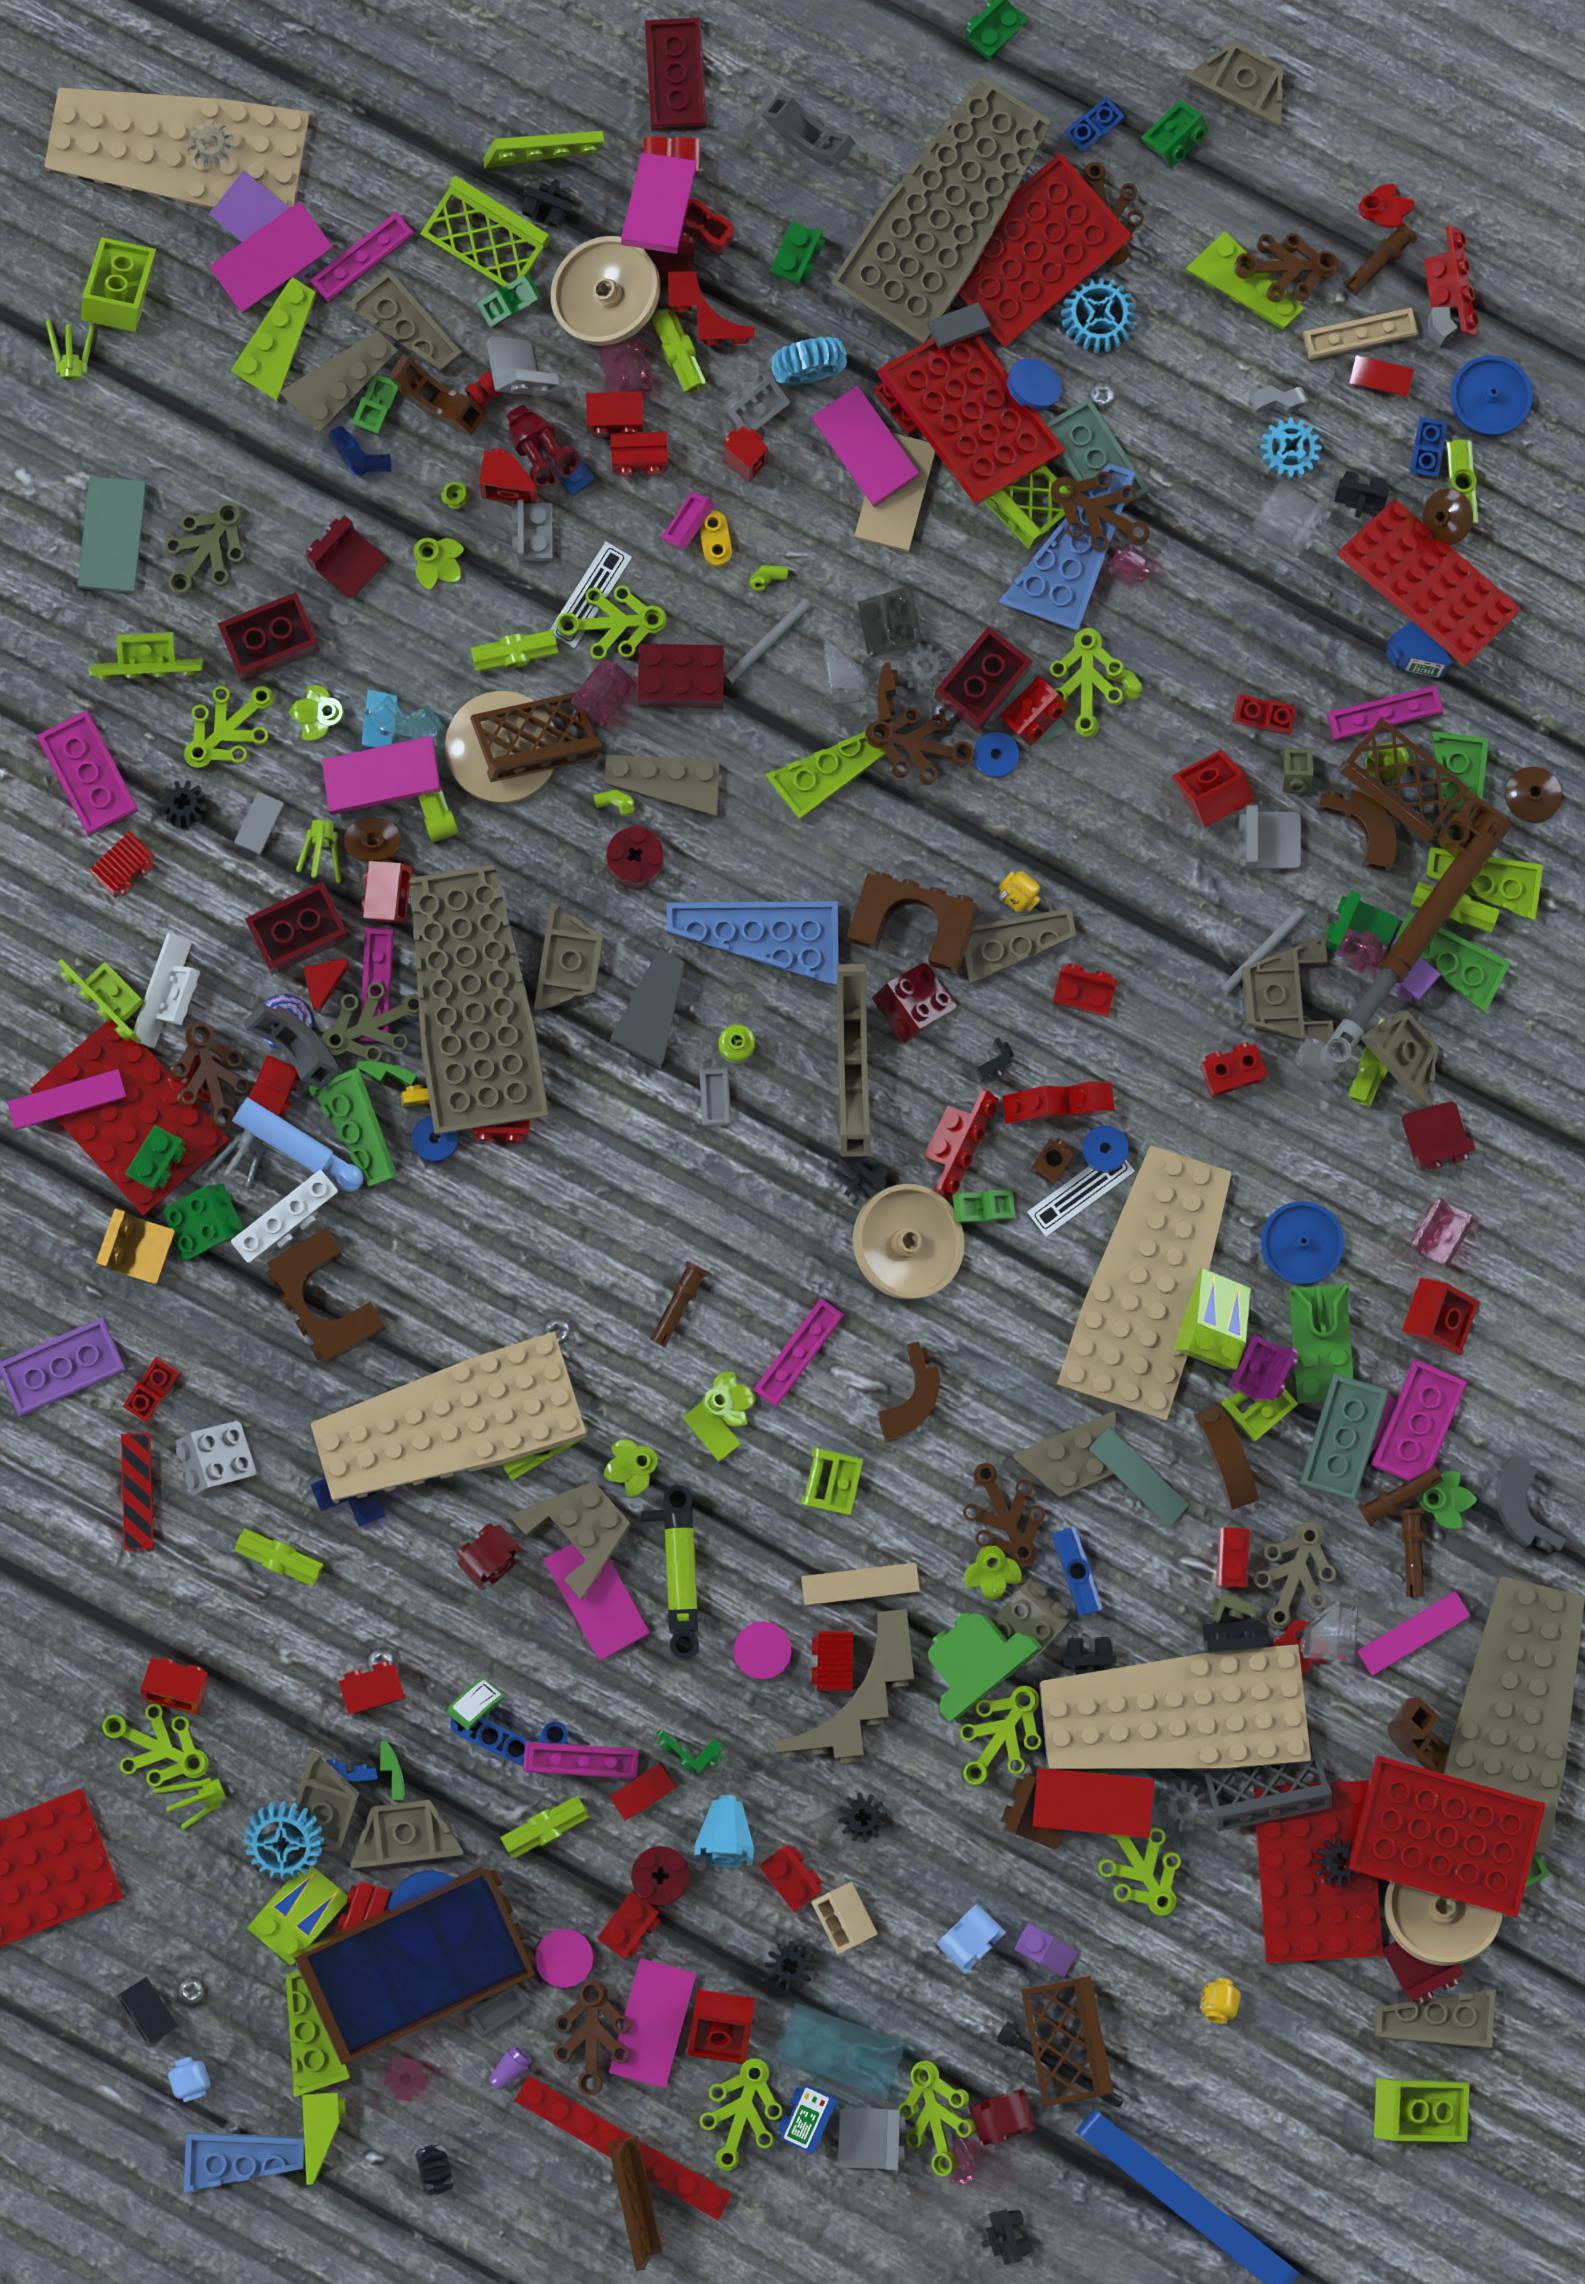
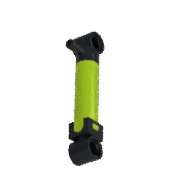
M673 1485L664 1493V1510L641 1511V1521H664L669 1632H675L670 1639V1650L675 1658L686 1661L692 1659L697 1654L699 1647L698 1638L692 1633V1631H698L692 1495L688 1488L683 1485ZM674 1493L683 1494L686 1497L685 1505L680 1508L673 1507L669 1501L671 1495ZM685 1637L692 1641L693 1647L691 1651L681 1653L676 1649V1642L680 1638Z

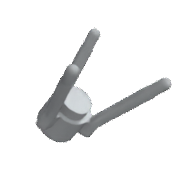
M244 1130L243 1133L239 1132L234 1141L201 1174V1177L206 1178L237 1147L239 1151L228 1165L224 1176L228 1177L244 1154L252 1157L253 1153H255L245 1184L246 1188H250L261 1156L266 1150L262 1145L264 1141L247 1130Z

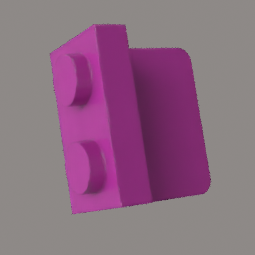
M1255 1334L1252 1335L1241 1356L1238 1368L1234 1371L1227 1386L1256 1402L1278 1399L1285 1389L1286 1384L1283 1381L1287 1373L1292 1372L1297 1364L1298 1357H1296L1298 1349L1294 1347L1280 1348Z

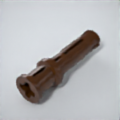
M1406 224L1397 227L1387 239L1380 241L1379 249L1343 283L1345 288L1356 296L1391 260H1397L1401 256L1400 253L1410 243L1417 241L1415 233Z
M688 1261L685 1263L686 1269L679 1282L673 1285L675 1292L650 1337L651 1341L665 1348L689 1301L694 1300V1298L696 1299L698 1295L696 1291L703 1277H707L709 1272Z
M1434 1465L1388 1493L1382 1491L1379 1493V1497L1365 1505L1361 1503L1357 1506L1371 1528L1377 1520L1388 1514L1394 1515L1397 1511L1396 1508L1439 1483L1444 1482Z
M1425 1509L1398 1510L1399 1515L1402 1516V1534H1400L1401 1542H1404L1406 1597L1425 1596L1422 1541H1425L1426 1538L1422 1527V1515L1425 1514Z

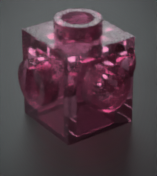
M1347 929L1336 955L1348 961L1347 967L1357 972L1363 973L1364 969L1376 973L1379 964L1383 960L1387 946L1377 941L1379 936L1372 932L1363 930L1362 933Z
M393 2057L392 2068H386L384 2085L389 2086L388 2092L395 2093L394 2099L412 2101V2096H419L420 2090L425 2091L428 2073H422L424 2060ZM403 2074H408L411 2078L408 2085L403 2084L401 2081Z

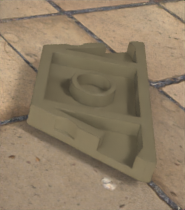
M1232 41L1223 47L1222 51L1213 54L1200 66L1186 73L1185 80L1278 129L1281 126L1282 65L1236 41Z
M553 902L550 903L534 1011L536 1012L595 994L603 936L584 925L582 921L575 916H571Z
M1407 1010L1398 1011L1362 1035L1361 1040L1420 1107L1428 1108L1432 1105V1099L1427 1097L1429 1082L1435 1081V1062L1439 1046Z
M1112 1411L1012 1455L1013 1460L1022 1465L1032 1476L1046 1485L1059 1498L1112 1476L1113 1472L1089 1448L1108 1427L1115 1432L1116 1414Z
M312 1750L294 1803L297 1802L298 1807L296 1810L299 1812L304 1808L308 1809L307 1818L316 1816V1822L313 1826H321L322 1831L318 1836L324 1838L323 1844L319 1847L325 1851L340 1850L359 1792L317 1751ZM291 1824L295 1831L301 1832L296 1826ZM283 1837L281 1843L285 1844L286 1848L289 1841H286V1838ZM300 1847L299 1850H291V1853L305 1852L306 1847Z
M431 1800L371 1807L350 1865L351 1869L462 1856L464 1854Z

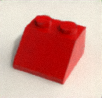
M493 448L491 451L484 450L479 481L481 498L518 503V500H524V503H538L536 485L513 454H508L507 450Z
M1222 749L1172 775L1192 813L1204 827L1218 822L1221 818L1241 810L1254 801L1245 774Z
M1420 1277L1404 1321L1402 1332L1418 1341L1461 1355L1479 1301L1446 1282Z
M697 1989L687 2056L739 2064L746 2062L755 1998Z

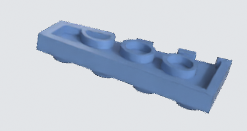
M187 2132L184 2193L235 2181L250 2180V2178L303 2169L305 2155L304 2137Z

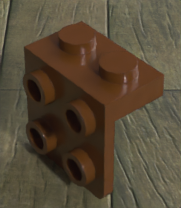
M1024 1774L1022 1779L1017 1777L1011 1794L1016 1795L1012 1806L1006 1805L1001 1818V1822L1005 1823L1003 1830L1048 1848L1057 1849L1065 1830L1032 1827L1036 1777L1029 1774Z

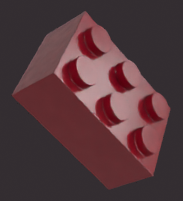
M297 592L217 623L241 683L320 651L317 639Z
M988 626L935 690L934 699L979 733L1030 671L1033 661Z
M639 644L638 707L723 708L724 645Z
M323 882L245 918L247 926L271 975L349 939L347 931Z

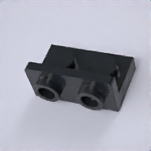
M1259 1620L1205 1624L1202 1626L1205 1653L1266 1647L1265 1635L1261 1633V1623Z

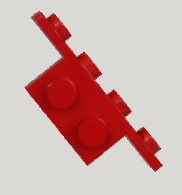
M1448 225L1445 228L1449 252L1424 259L1431 309L1434 307H1450V311L1458 309L1461 332L1472 338L1477 336L1476 328L1479 326L1477 314L1473 310L1472 301L1475 295L1472 286L1469 284L1468 274H1470L1471 269L1464 251L1466 237L1461 229Z
M982 1089L971 1113L947 1106L924 1154L928 1161L945 1166L935 1192L948 1201H952V1195L956 1194L960 1189L961 1180L972 1163L973 1155L979 1142L984 1138L985 1129L991 1117L997 1110L999 1099L986 1089Z

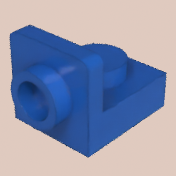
M581 459L577 469L567 478H563L557 471L554 463H552L558 479L572 497L595 481L594 476Z

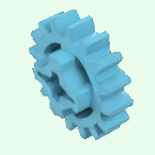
M1292 417L1289 418L1287 424H1284L1279 419L1277 421V428L1270 425L1267 429L1270 435L1263 434L1261 440L1266 444L1260 445L1259 451L1266 454L1262 456L1261 461L1262 463L1270 462L1268 471L1278 470V478L1283 473H1287L1288 480L1292 479L1294 473H1297L1298 477L1302 478L1304 469L1311 472L1313 470L1312 463H1318L1320 457L1315 453L1321 451V446L1315 445L1320 437L1319 435L1312 436L1313 426L1311 425L1305 429L1303 427L1304 420L1302 419L1298 425L1294 424ZM1286 432H1294L1297 434H1287ZM1273 441L1275 442L1274 445L1278 448V452L1275 456L1272 451ZM1305 442H1307L1309 448L1308 456L1306 455L1307 452L1303 450ZM1297 443L1295 451L1290 450L1284 454L1286 446L1291 447ZM1284 463H1293L1294 465H1285Z

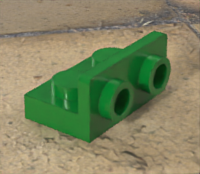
M989 0L985 6L986 10L980 16L975 14L965 26L967 28L965 39L988 61L1028 23V19L1008 0Z
M1179 100L1141 139L1144 145L1163 157L1165 165L1172 169L1178 162L1184 159L1185 155L1197 143L1204 139L1209 130L1203 115Z
M792 221L772 263L769 274L799 287L803 279L808 281L814 265L811 264L815 254L818 256L821 254L826 240L822 239L823 230L817 228L814 231Z
M154 1125L125 1175L155 1193L159 1187L163 1189L171 1177L169 1170L173 1163L178 1164L186 1152V1149L183 1148L185 1145L184 1140Z

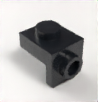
M1000 1037L993 1041V1046L999 1056L976 1069V1074L981 1082L986 1079L989 1082L999 1079L1004 1075L1003 1070L1012 1065L1013 1051L1007 1041L1002 1043Z

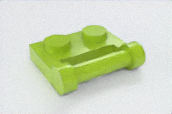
M1284 1389L1278 1399L1256 1402L1243 1414L1237 1407L1248 1397L1239 1392L1230 1399L1225 1398L1220 1403L1227 1414L1235 1420L1253 1442L1257 1441L1298 1405L1286 1389Z
M812 1448V1466L805 1496H801L800 1505L851 1516L863 1459ZM826 1460L833 1462L825 1500L816 1499L824 1461Z

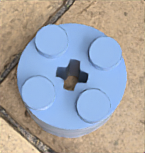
M975 1904L940 1939L937 1945L966 1974L977 1963L973 1957L975 1956L978 1960L981 1959L992 1948L988 1942L991 1941L995 1944L1006 1932L982 1907L980 1908L978 1904Z

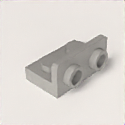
M757 374L747 381L746 384L748 386L740 393L736 391L730 394L725 399L726 404L721 407V410L730 416L738 429L744 426L748 430L752 428L756 431L790 404V401L772 376Z
M518 500V508H512V524L518 525V535L512 536L513 552H518L519 561H553L552 503H524V500Z

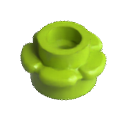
M461 482L446 484L444 492L441 494L443 503L448 504L451 509H459L461 505H465L469 500L467 487ZM457 493L458 497L454 498L452 495Z

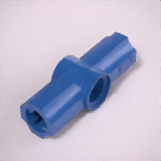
M1074 1526L1051 1534L1078 1616L1082 1617L1103 1610L1091 1575V1567L1086 1560L1076 1527ZM1073 1564L1081 1565L1085 1570L1084 1577L1078 1580L1072 1578L1069 1573L1070 1566Z

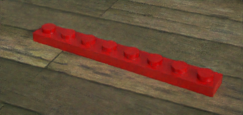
M530 2075L514 2102L610 2158L609 2141L633 2137ZM639 2140L648 2180L718 2221L732 2194Z

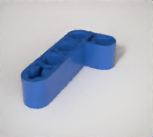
M451 1717L450 1727L458 1737L523 1767L525 1750L520 1757H512L508 1753V1747L514 1741L522 1742L524 1747L526 1742L532 1741L484 1718H480L478 1721L483 1723V1725L478 1729L476 1739H473L471 1736L474 1732L466 1729L462 1732L458 1731L459 1726L456 1724V1720ZM550 1722L543 1728L537 1742L551 1743L547 1739V1733L551 1728L558 1727L564 1733L563 1739L558 1744H566L569 1737L568 1730L561 1722ZM487 1729H495L498 1732V1740L492 1745L485 1744L482 1741V1734ZM536 1773V1774H539V1775H548L549 1773Z

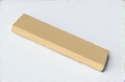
M1412 308L1303 331L1302 335L1309 360L1418 337L1419 333Z
M916 1563L801 1576L804 1606L920 1592Z

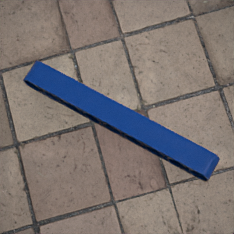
M1092 2109L1075 2131L1264 2284H1293L1300 2275L1293 2267L1095 2109Z

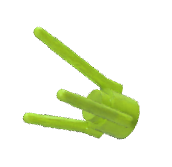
M47 319L48 334L56 362V374H60L61 380H81L82 373H87V362L95 326L91 325L89 328L82 360L80 361L79 355L72 354L71 325L67 324L65 326L66 355H63L61 360L52 322L50 319Z
M326 820L312 821L311 829L307 830L306 841L296 872H301L312 843L315 846L311 876L315 878L319 867L321 847H329L330 842L336 882L339 884L342 881L337 843L339 833L334 832L333 822Z
M210 1777L201 1781L152 1789V1792L157 1794L202 1787L197 1789L198 1795L176 1802L166 1808L170 1812L200 1800L203 1806L209 1804V1806L181 1825L182 1829L188 1828L211 1811L221 1808L220 1802L226 1800L219 1779L211 1781Z

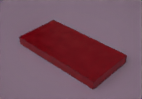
M700 17L645 20L651 130L707 127Z

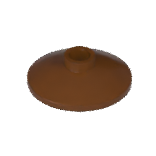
M1441 489L1432 494L1427 500L1423 510V523L1429 527L1439 541H1445L1449 545L1457 544L1471 530L1473 524L1471 503L1462 492L1456 489ZM1442 513L1445 514L1444 521H1442Z
M1540 767L1520 769L1512 775L1505 789V800L1509 810L1517 818L1531 823L1542 822L1553 816L1558 810L1562 799L1561 786L1556 777ZM1537 788L1540 795L1538 797L1532 796L1530 789Z
M378 817L363 818L354 822L348 827L344 835V846L347 852L355 859L363 862L387 860L399 850L401 845V834L398 828L392 822Z

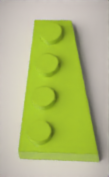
M603 131L494 139L483 158L484 168L489 169L578 154L583 156L593 155L599 151L604 143Z
M1226 231L1185 268V272L1189 275L1198 277L1214 290L1218 289L1228 295L1231 300L1245 305L1253 313L1282 330L1291 324L1304 310L1286 290L1281 301L1274 303L1268 300L1266 292L1271 284L1277 282L1269 273H1254L1252 277L1241 279L1235 274L1233 266L1237 257L1247 252ZM1272 290L1275 295H1279L1277 291Z
M291 277L230 371L279 402L281 397L279 392L282 390L285 380H287L291 362L298 349L303 328L306 326L317 295L316 292Z
M864 731L839 742L835 746L820 750L800 761L792 762L777 771H771L765 774V778L800 821L886 754L882 749H876L868 744Z
M1431 847L1429 849L1426 877L1438 882L1455 857L1444 849ZM1490 857L1465 894L1534 922L1536 920L1543 865Z
M299 1970L287 1974L286 1988L293 2094L296 2097L350 2078L346 2063L341 2065Z

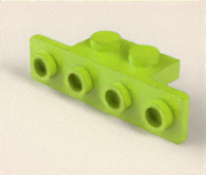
M174 632L116 635L118 662L90 664L89 676H96V679L113 678V675L124 674L125 678L141 677V673H153L155 677H164L170 675V672H181L182 675L198 674V671L203 670L204 659L176 660Z
M60 959L57 962L64 969L60 974L71 985L76 982L82 988L79 994L89 1004L95 1001L100 1006L97 1012L108 1023L113 1020L118 1025L115 1031L126 1042L130 1038L137 1044L142 1041L126 1025L125 1021L144 1001L106 962L85 981L65 961Z

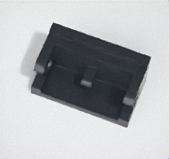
M147 1977L117 1996L148 2047L178 2027Z

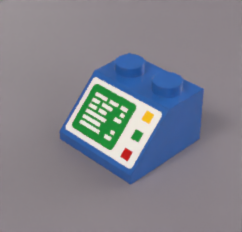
M1413 621L1393 633L1386 646L1388 650L1386 651L1387 657L1394 666L1398 664L1402 671L1441 679L1446 676L1453 663L1443 647Z
M805 2084L802 2089L796 2087L789 2103L794 2105L790 2116L784 2114L777 2130L782 2133L780 2139L814 2154L838 2099Z

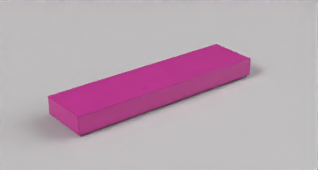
M395 212L309 280L310 284L328 304L415 236L414 232L401 216Z
M1435 685L1328 712L1327 719L1333 740L1338 741L1369 733L1381 717L1394 727L1441 715L1444 713L1437 686Z
M365 928L361 1014L368 998L367 988L373 982L382 984L385 990L384 997L379 1000L373 1017L390 1010L394 929ZM379 987L371 989L373 996L380 995L381 989ZM389 1024L378 1029L389 1033ZM364 1036L359 1038L360 1042L381 1043Z
M117 1069L7 1101L14 1128L19 1130L127 1098L120 1072Z
M821 1298L754 1387L753 1391L776 1408L839 1324L844 1314Z
M1455 1591L1356 1652L1369 1674L1373 1676L1470 1617V1614Z
M526 1742L523 1771L636 1779L640 1749Z

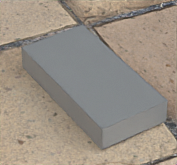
M257 792L234 844L261 856L281 814L284 803L261 792Z
M728 1068L699 1069L702 1127L731 1126Z

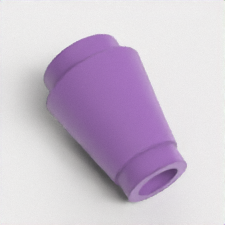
M513 2046L511 2050L507 2049L490 2076L489 2081L499 2090H503L504 2087L508 2086L529 2069L528 2065L531 2063V2059L516 2046Z

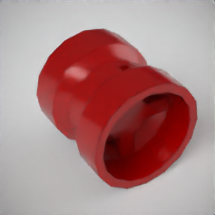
M488 371L479 377L477 383H471L465 388L466 394L483 409L489 406L490 400L499 398L504 393L495 391L493 376Z

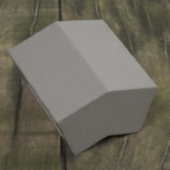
M1434 307L1428 316V334L1440 348L1453 338L1458 328L1450 319V307Z

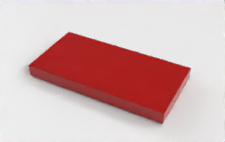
M1038 1768L1032 1827L1150 1838L1155 1779Z

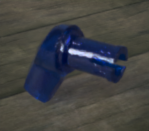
M342 425L331 430L329 439L352 474L363 477L366 472H391L390 454L365 455V452L362 451L355 438Z

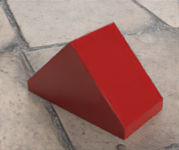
M338 959L304 967L314 1012L320 1014L350 967L347 960Z

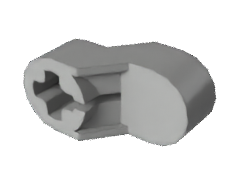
M1270 385L1249 396L1256 413L1274 407L1289 414L1309 403L1302 387L1283 392Z

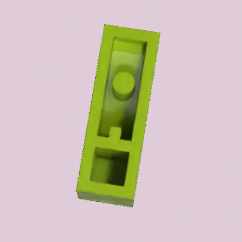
M339 2092L302 2095L307 2185L315 2184L341 2123V2116H346L345 2098H340Z

